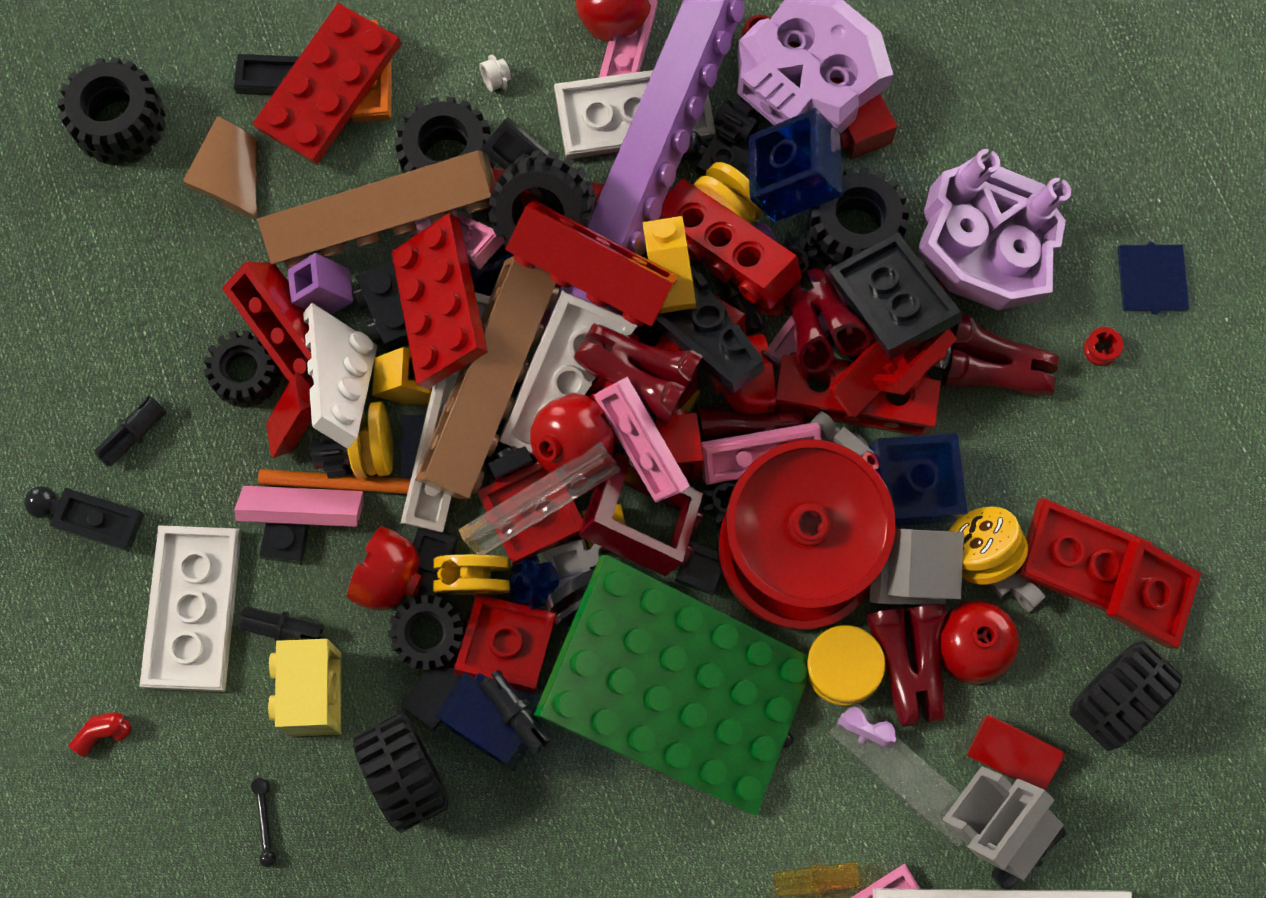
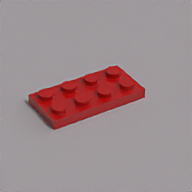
M337 3L254 120L253 126L261 133L313 164L318 165L402 45L399 37L342 4Z
M450 213L392 251L416 384L426 389L431 388L488 353L460 219Z

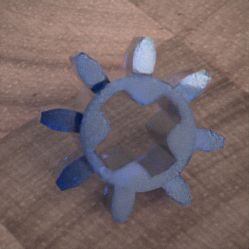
M534 555L522 560V563L511 567L514 575H512L509 581L510 592L517 602H529L531 610L546 605L545 601L555 592L554 590L557 589L560 582L558 572L550 561L540 563L538 556Z

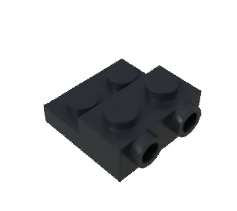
M390 261L356 275L355 278L359 286L353 288L352 291L361 311L367 308L370 310L373 320L367 322V326L375 344L383 342L388 353L409 346L395 268Z

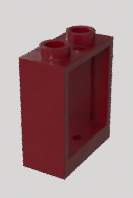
M616 452L601 468L579 536L661 575L667 576L678 566L683 567L691 555L693 545L689 543L691 533L696 530L703 515V511L699 509L703 493L688 487L682 492L660 501L680 511L669 546L612 519L623 484L651 498L652 496L630 458Z

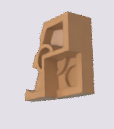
M216 117L183 180L185 186L221 201L227 209L256 219L259 214V208L256 205V186H258V173L256 171L258 143L256 139L238 126Z

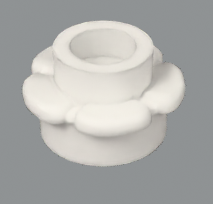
M489 55V60L479 64L484 83L491 92L499 88L505 90L507 89V81L511 80L509 67L503 58L496 60L494 55Z

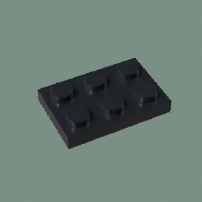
M898 232L828 269L831 281L857 316L868 327L890 360L962 322L961 311Z

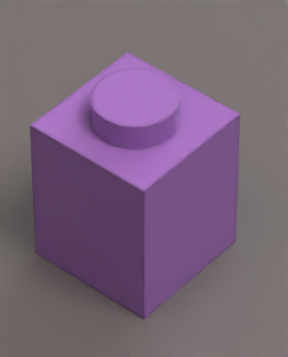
M314 253L288 269L291 304L306 310L311 303H314L332 315L353 302L349 268Z

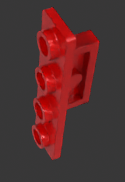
M949 328L891 360L878 342L874 340L830 386V391L849 416L856 417L880 391L905 395L907 392L915 389L921 381L920 378L932 365L939 363L946 356L947 350L957 338Z

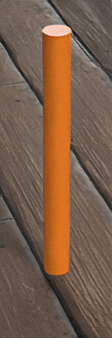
M260 469L258 474L259 485L407 494L411 478L367 476V478L358 479L355 475L349 474L343 477L328 478L327 473Z

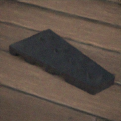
M689 257L697 308L661 313L652 326L681 350H693L702 355L703 357L699 365L731 392L735 393L764 371V360L739 325H735L730 319L726 307L720 299L717 300L709 289L708 282L701 272L697 273Z

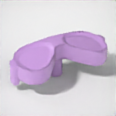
M857 707L847 709L845 713L841 714L837 722L839 726L842 725L846 730L860 735L858 738L860 744H865L867 739L880 746L891 749L896 742L895 729L891 723L885 721L875 725L869 724L861 709Z

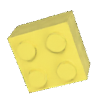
M328 639L276 641V653L270 654L269 673L272 679L276 678L275 695H270L268 702L270 721H275L276 728L291 737L341 735L342 652Z

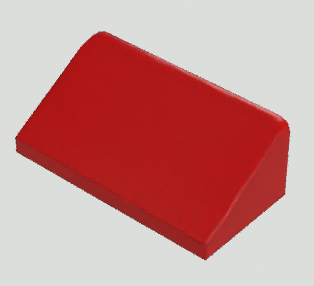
M299 372L293 375L266 422L272 458H277L294 451L312 421L309 391L311 386Z
M987 715L982 718L966 756L1014 780L1018 778L1046 790L1065 752L993 716Z

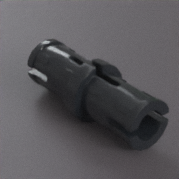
M497 670L491 674L492 680L486 677L478 688L502 715L500 721L505 727L511 726L530 750L529 752L532 756L536 755L541 751L539 747L542 745L543 748H546L553 741L554 736L534 716V713L530 710L532 708L530 701L527 698L522 699L505 679L503 673Z

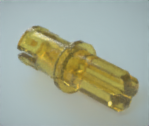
M856 861L819 866L818 862H814L809 868L775 872L773 875V886L777 897L780 898L815 893L817 897H822L823 893L827 891L850 888L858 889L861 886V880Z

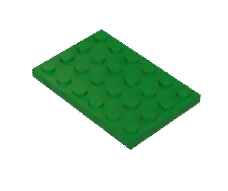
M600 555L534 716L745 813L757 816L809 678L807 669L808 655L609 555Z

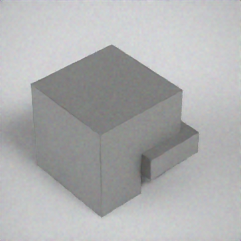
M895 529L894 543L889 558L880 574L871 583L870 602L931 605L945 604V599H961L964 532Z
M981 766L942 819L978 858L1022 880L1027 877L1064 825L1049 810L1054 799L1044 789L1018 778L1012 785L1002 774Z

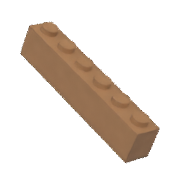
M477 150L257 218L270 263H285L286 269H289L308 258V255L318 252L323 257L345 252L344 244L357 241L358 247L381 241L380 233L393 230L394 236L417 230L416 222L430 219L431 224H433L446 214L450 213L453 215L452 211L465 207L468 214L491 207L489 199L494 191L493 187L496 182L488 155L484 151Z
M514 256L505 260L481 318L488 353L460 369L415 478V481L457 499L470 498L471 493L476 494L483 482L484 472L481 471L486 456L490 457L499 442V435L496 434L501 419L505 420L512 410L514 398L511 397L516 382L520 383L527 373L529 361L526 360L531 345L535 346L540 340L544 330V325L540 322L545 310H550L555 303L559 289L555 287L556 283L549 278L550 273L537 266L535 269L524 267L513 259Z

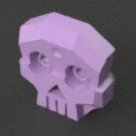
M784 0L771 19L759 20L739 40L737 51L739 71L737 94L790 140L796 141L798 148L802 145L801 150L804 152L816 150L820 144V139L835 140L856 120L859 107L891 86L894 75L881 31L844 0ZM797 42L801 46L794 48L788 43ZM837 77L840 78L843 82L840 84L833 83L830 79Z
M982 149L976 154V157L961 166L942 172L930 186L924 210L928 225L919 243L918 254L949 292L996 310L1041 302L1053 292V253L1061 247L1066 222L1057 207L1070 198V185L1063 180L1055 187L1059 183L1060 178H1053L1045 186V184L1000 167V159L994 151L986 159H983L988 154L989 149ZM961 226L965 227V229L967 230V232H965V231L961 228Z

